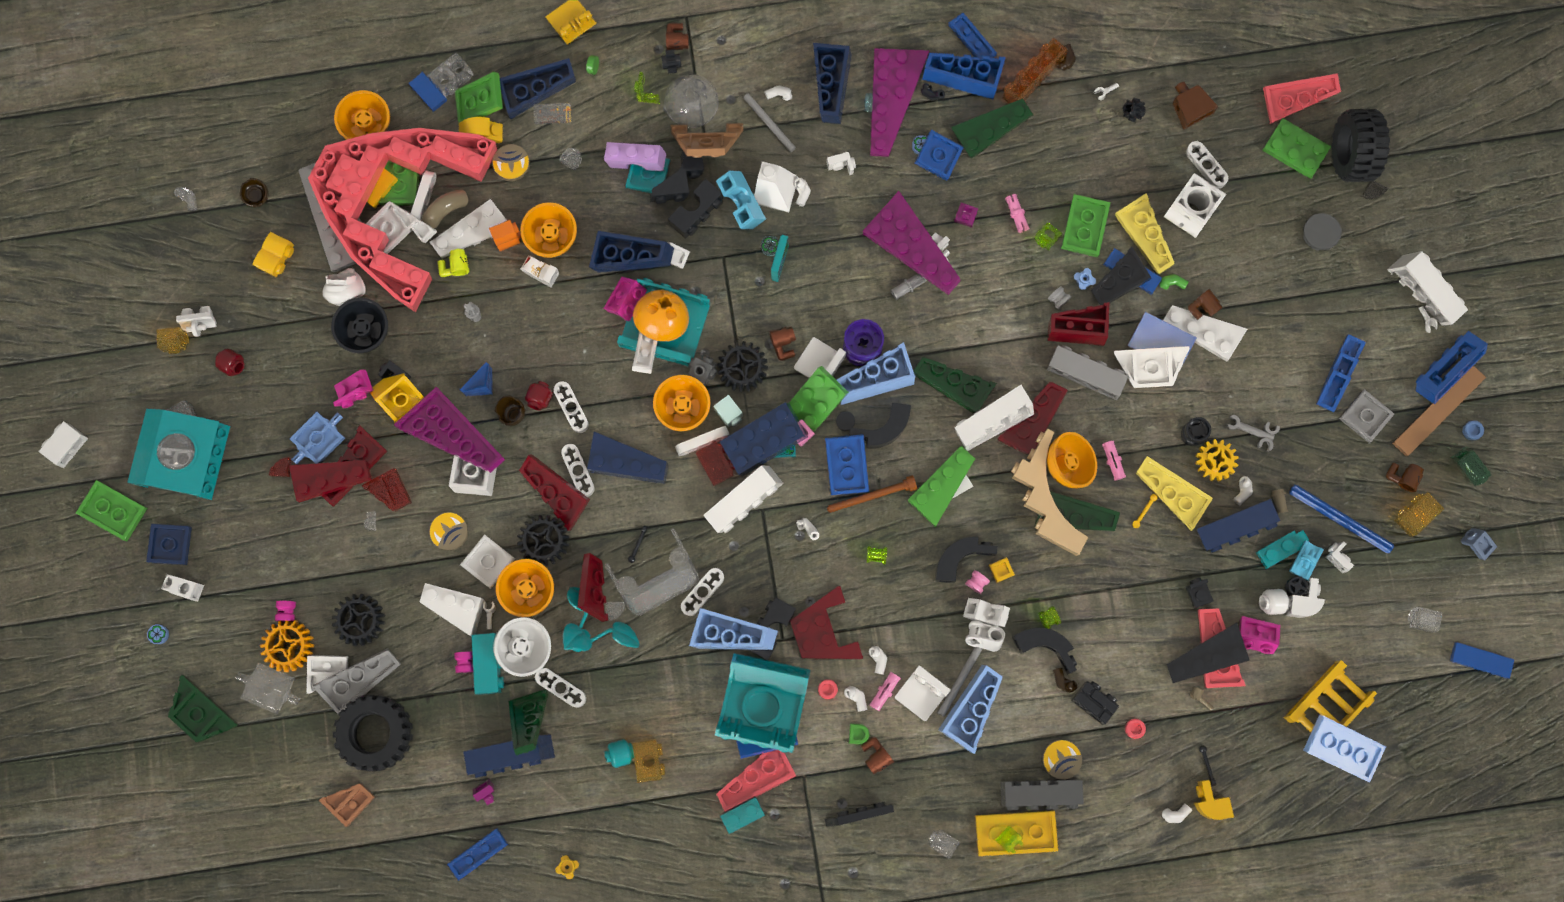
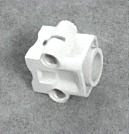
M1194 173L1164 217L1196 238L1226 193ZM1188 204L1195 205L1199 211L1191 209Z

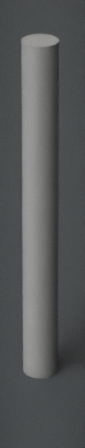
M747 93L743 99L790 152H793L796 147L750 94Z
M974 647L937 712L944 717L980 655L982 648Z

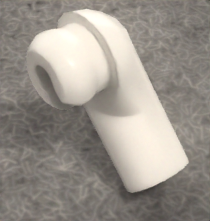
M807 518L797 520L796 524L799 530L805 529L812 540L819 538V532Z

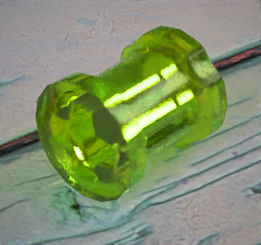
M868 546L866 563L882 562V564L886 565L887 547L878 549Z

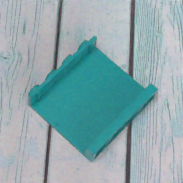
M643 278V280L637 279V282L647 289L645 294L654 290H667L678 295L686 304L689 312L687 330L677 339L658 341L655 357L689 367L691 360L695 356L711 305L710 299H707L708 297L703 294H690L686 289H672L670 285L665 283L658 285L647 278ZM633 316L630 321H626L622 336L619 335L617 343L619 347L636 352L640 331L634 324Z

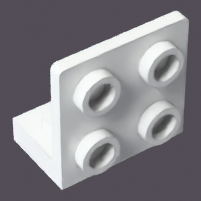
M813 337L795 364L794 369L810 378L818 367L823 366L834 376L845 359L846 352L841 348L836 351Z
M919 665L896 694L895 699L920 719L926 721L942 699L947 696L950 689Z

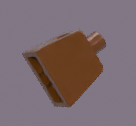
M1184 81L1175 86L1179 95L1173 101V106L1184 130L1214 114L1218 108L1217 104L1201 86L1196 85L1189 89Z

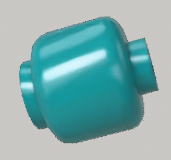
M625 739L609 743L607 751H604L606 762H610L614 768L629 765L632 762V758H635L631 742L628 743Z

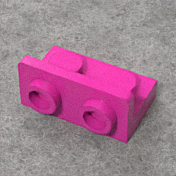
M621 277L603 309L609 313L621 316L626 321H630L635 305L645 295L647 289L636 280Z
M359 370L334 385L339 399L333 402L334 406L348 408L354 405L353 402L366 398L367 394L373 391L366 370Z
M1245 616L1241 617L1239 630L1246 649L1260 651L1264 654H1274L1279 646L1281 625Z

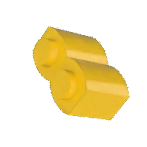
M270 232L256 255L253 266L277 277L283 273L286 259L292 256L294 244Z

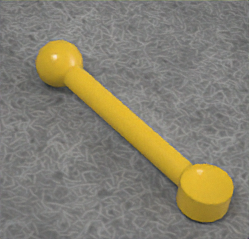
M1151 494L1150 501L1138 519L1132 523L1133 528L1140 527V521L1152 503L1158 499L1156 494Z

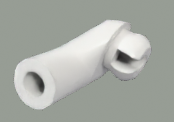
M778 85L764 91L767 99L778 95L782 96L785 101L792 99V91L788 87Z
M797 178L794 182L799 192L796 204L804 207L811 190L806 180Z
M1247 476L1240 478V493L1233 499L1239 506L1253 493L1252 481Z
M873 646L869 649V655L876 662L874 673L884 675L887 656L880 647Z
M854 686L846 688L844 695L856 702L858 712L867 710L864 692Z
M1184 804L1178 811L1165 809L1162 812V817L1168 823H1180L1188 816L1192 809L1187 804Z

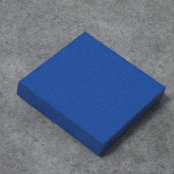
M930 130L914 164L947 181L964 147Z

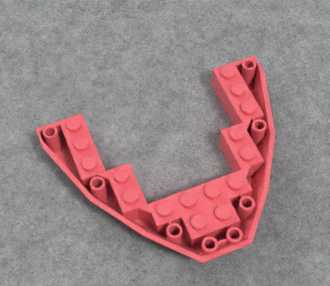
M425 128L371 133L326 145L308 180L325 219L351 259L395 299L416 312L432 281L430 273L384 253L383 251L389 241L387 234L358 221V218L388 161L423 175L429 161L433 160L482 182L497 151L496 142L479 134Z

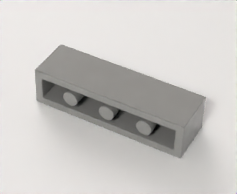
M1064 345L1057 346L1047 367L1048 371L1114 400L1120 397L1129 377L1125 375L1124 371L1117 368L1111 369L1102 361L1095 362L1089 359L1090 357L1086 354L1072 352L1070 347Z

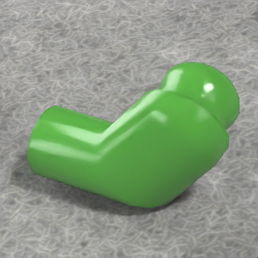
M1176 274L1162 277L1160 287L1168 289L1170 285H1176L1185 289L1189 281Z

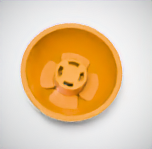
M360 90L346 95L339 102L335 110L334 122L338 132L348 140L366 134L387 132L390 124V111L381 96L371 91Z
M542 203L526 213L521 223L520 232L525 246L532 253L545 258H553L564 254L571 248L576 238L577 226L572 213L564 206L557 203Z
M654 290L638 300L633 311V321L637 329L646 337L656 341H671L679 338L687 330L689 312L684 301L675 293L667 290Z
M676 375L666 379L659 385L654 394L653 408L658 420L667 428L674 431H689L698 427L706 419L710 410V396L706 387L698 379L688 375Z
M1075 432L1063 433L1051 443L1046 463L1053 479L1068 488H1083L1090 485L1097 473V459L1090 443L1083 436Z
M520 559L508 564L501 571L496 583V595L500 605L508 613L518 617H531L541 613L550 604L554 594V581L549 570L543 564L531 559Z

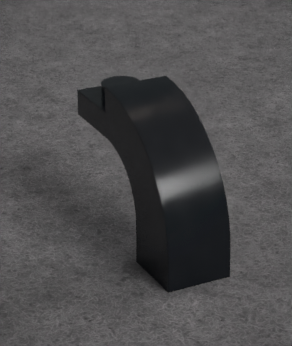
M892 403L890 418L883 427L876 430L850 427L849 435L864 434V441H867L868 449L887 446L899 438L905 430L910 416L911 405Z
M967 537L956 541L941 556L936 568L935 582L955 583L957 566L963 557L972 554L996 556L998 546H993L992 542H981V545H979V537Z
M1030 628L1012 637L1020 654L1035 647H1045L1057 655L1067 675L1077 670L1075 658L1068 654L1074 647L1060 633L1047 628Z

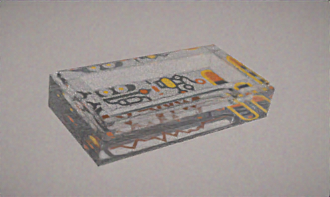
M571 103L534 105V123H572Z

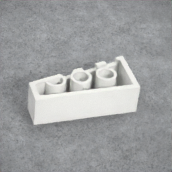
M1422 251L1401 256L1387 269L1391 274L1395 272L1401 278L1399 282L1403 286L1407 285L1414 291L1413 297L1425 303V309L1442 326L1452 325L1468 311L1464 301L1453 291L1451 284L1444 280L1440 270L1433 266L1429 256Z
M1020 385L984 409L979 410L970 418L958 422L957 426L954 427L956 434L965 449L969 451L1034 415L1033 403L1023 386Z
M761 465L706 512L704 517L717 533H727L734 527L733 524L737 520H743L752 508H757L767 496L775 493L778 490L777 488L784 483L770 466Z

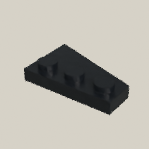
M1131 246L1126 255L1093 288L1092 293L1099 305H1103L1104 303L1115 301L1152 278Z
M885 802L873 804L874 808L871 809L863 806L855 808L856 812L849 813L848 810L838 812L836 817L824 820L826 827L839 826L893 813V805H885Z

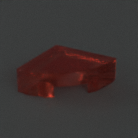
M285 457L276 462L271 467L269 476L290 477L289 465H291V458Z

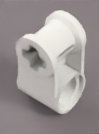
M971 621L968 628L970 630L965 639L968 645L993 652L1000 650L1005 638V632L1002 628L984 624L980 621Z

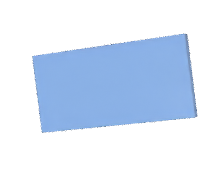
M1319 715L1303 751L1370 782L1386 746L1323 715Z

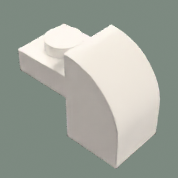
M1309 578L1306 581L1308 590L1304 596H1289L1290 606L1287 609L1286 616L1304 618L1314 615L1321 610L1325 599L1317 598L1321 591V585L1318 584L1319 579Z
M968 598L963 617L995 627H1005L1010 608L1003 605L990 604L980 599Z

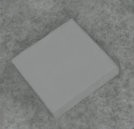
M1364 389L1339 419L1364 440L1371 443L1393 417L1394 413Z

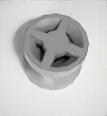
M1062 286L1048 297V300L1055 304L1057 310L1071 299V295L1066 294Z

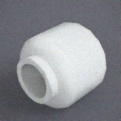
M1268 589L1260 596L1259 605L1266 614H1284L1290 606V597L1283 589Z

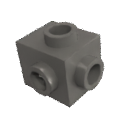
M705 354L693 358L688 367L690 368L688 376L698 379L705 386L709 383L710 379H714L717 373L715 369L717 363L713 361L712 357Z

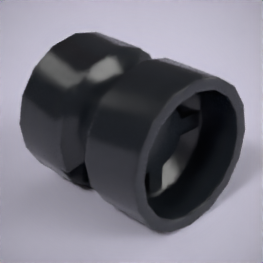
M1202 417L1192 418L1181 430V438L1189 446L1200 445L1211 434L1210 423Z

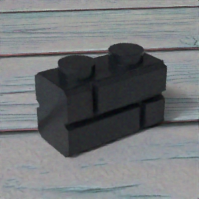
M1087 681L1071 701L1100 724L1105 725L1119 708V705L1116 704L1117 699L1109 693L1107 695L1100 691L1101 687L1094 681L1091 683Z

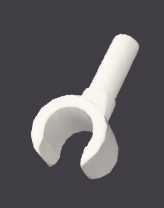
M1115 83L1105 89L1103 87L1096 88L1095 94L1098 92L1103 93L1102 96L1098 97V100H1103L1107 93L1119 87V85Z
M1423 306L1420 307L1419 310L1426 321L1425 330L1430 333V326H1434L1437 330V320L1430 318Z
M485 601L483 609L487 613V629H492V613L495 612L496 606L492 601V608L486 609L487 603Z

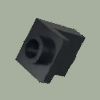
M390 360L379 369L380 373L378 376L382 379L388 378L390 374L391 376H396L403 373L409 380L411 379L407 372Z
M1201 577L1189 581L1191 585L1185 588L1194 609L1214 602L1207 586L1208 579L1201 580Z

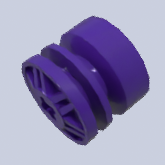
M868 319L856 320L847 327L844 335L843 350L846 352V359L850 363L862 367L867 362L881 356L884 343V334L881 327Z

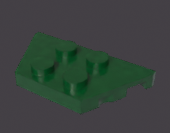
M185 675L180 676V684L177 693L175 692L173 706L170 708L168 717L196 743L239 725Z

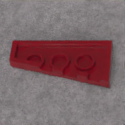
M1050 381L1032 402L1034 415L1007 429L999 436L998 441L1029 455L1032 448L1034 450L1037 448L1039 443L1036 440L1040 432L1044 433L1048 429L1068 390Z
M528 455L519 471L530 485L537 489L543 501L550 505L554 510L555 516L563 521L564 527L568 531L572 530L590 499L534 455Z

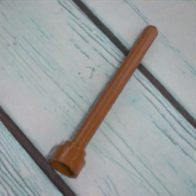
M914 476L905 477L906 479L902 480L903 482L831 504L827 507V511L830 513L904 489L910 492L917 490Z

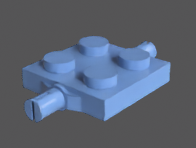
M316 412L290 438L299 450L291 460L298 464L304 457H307L315 464L322 463L345 439L335 426L343 417L337 412L328 420Z

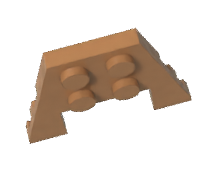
M743 123L726 124V132L688 133V125H671V133L687 156L694 158L726 155L743 132Z

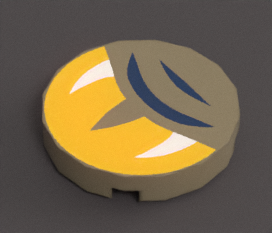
M508 144L495 152L492 165L495 173L503 180L517 181L522 179L526 172H528L530 160L527 152L522 147Z
M442 513L435 517L430 525V539L434 545L442 550H456L463 546L467 540L468 525L456 513Z
M1057 740L1051 742L1045 748L1042 763L1050 776L1066 780L1074 777L1079 772L1082 766V755L1078 747L1072 742Z

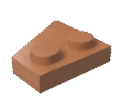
M359 783L348 789L323 797L319 801L343 825L348 827L375 796L362 783Z

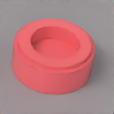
M824 680L818 686V693L823 699H832L837 694V685L832 680Z
M1131 719L1126 723L1125 732L1130 738L1138 739L1145 734L1146 727L1141 720Z

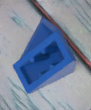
M486 362L460 389L465 396L493 395L491 366Z

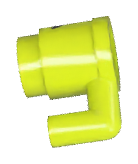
M463 249L450 251V268L446 269L444 260L437 261L440 277L462 276L470 272L467 255H465V250Z

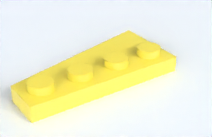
M1146 193L1116 212L1115 217L1156 274L1159 275L1175 263L1168 245L1164 241L1162 230L1156 221L1154 210L1150 206Z
M1148 456L1136 472L1146 485L1191 531L1195 528L1213 499Z

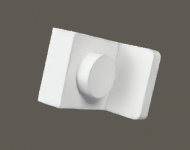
M849 152L827 157L828 170L833 169L837 171L847 166L849 175L853 174L856 164L854 157L850 158Z
M667 242L674 247L671 265L683 269L690 251Z
M1344 541L1338 544L1335 542L1328 549L1330 553L1326 556L1342 573L1348 572L1354 566L1346 554L1340 553L1346 545Z

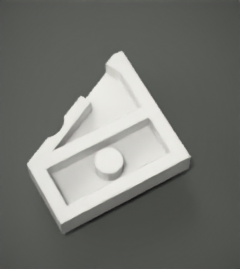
M308 655L307 694L316 691L313 688L314 684L348 668V656Z

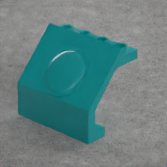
M734 653L715 736L726 740H737L743 744L750 743L759 745L762 748H773L781 752L793 753L811 670Z

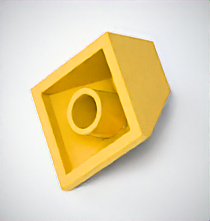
M404 373L382 379L372 387L373 391L370 392L375 401L395 423L424 398Z

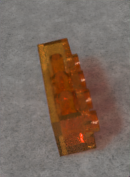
M1055 38L1049 43L1046 42L1041 47L1040 53L1037 56L1034 55L1029 60L1028 66L1017 73L1016 79L1006 85L1003 90V99L1009 104L1022 98L1026 101L1065 58L1068 49Z

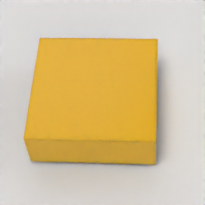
M1007 557L989 565L996 583L1015 575Z

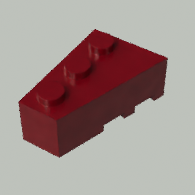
M1110 302L1095 307L1088 306L1081 310L1075 311L1074 309L1051 314L1048 323L1047 341L1104 346L1108 338Z

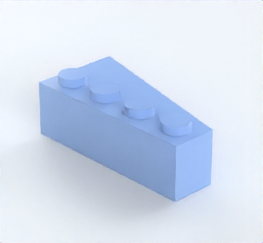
M904 342L898 345L897 348L885 352L881 357L871 360L861 368H857L837 379L849 392L840 403L843 405L914 385L915 375Z
M700 608L689 646L699 649L772 650L778 631Z
M981 665L938 730L970 753L975 754L986 719H988L991 705L995 700L1003 677L987 665Z

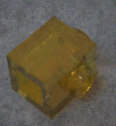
M180 327L156 329L158 349L170 354L180 353V350H186V344H188L189 339L188 334Z

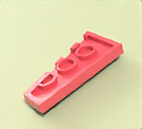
M1338 74L1265 86L1263 91L1269 122L1272 124L1340 93Z
M1219 608L1198 610L1200 641L1202 644L1225 630L1226 627ZM1238 664L1204 674L1205 688L1243 687L1246 685L1244 680H1242Z
M775 750L761 754L757 760L746 767L740 775L730 781L716 795L725 813L794 778L796 775L785 753Z

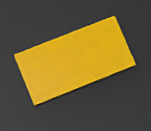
M1055 811L975 815L978 856L1058 851Z

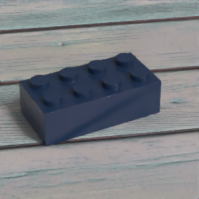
M785 402L721 440L720 443L738 475L744 476L808 438L791 405Z

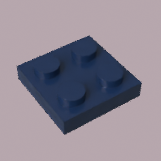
M151 524L146 562L187 565L192 527Z

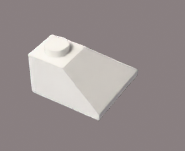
M762 162L754 194L756 201L761 206L789 212L796 189L794 182L798 176L781 166Z

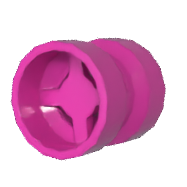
M276 601L277 614L275 615V621L293 622L295 620L293 611L296 608V602Z
M454 653L455 660L457 661L455 673L473 672V653Z

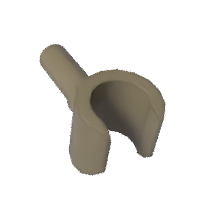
M1193 687L1190 697L1200 701L1212 711L1214 707L1202 697L1204 691L1198 687Z

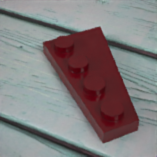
M359 425L356 430L357 434L353 440H350L346 452L337 462L366 460L369 469H371L387 450ZM354 486L322 495V497L334 507Z
M366 460L289 465L296 501L299 503L372 480Z

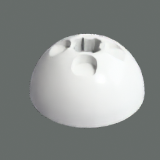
M516 618L510 620L499 629L495 636L493 644L494 656L501 668L509 674L522 677L535 674L544 667L551 653L550 636L545 627L534 619Z

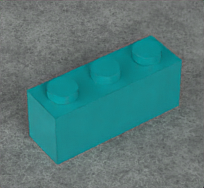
M496 633L472 635L474 691L477 695L501 693V688H504V678L500 676V669L502 668L496 661L493 650Z

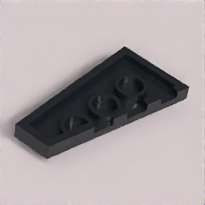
M1233 624L1168 663L1167 668L1172 683L1250 661L1238 624Z

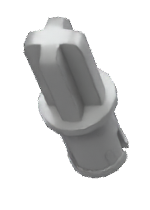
M916 274L908 280L904 279L903 283L891 289L890 292L895 300H898V298L908 292L912 293L913 289L925 283L927 279L920 274Z
M472 302L464 304L466 317L471 321L478 322L481 319L479 307Z

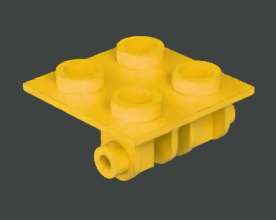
M568 0L546 16V19L566 44H569L596 24L590 11H586L578 0Z

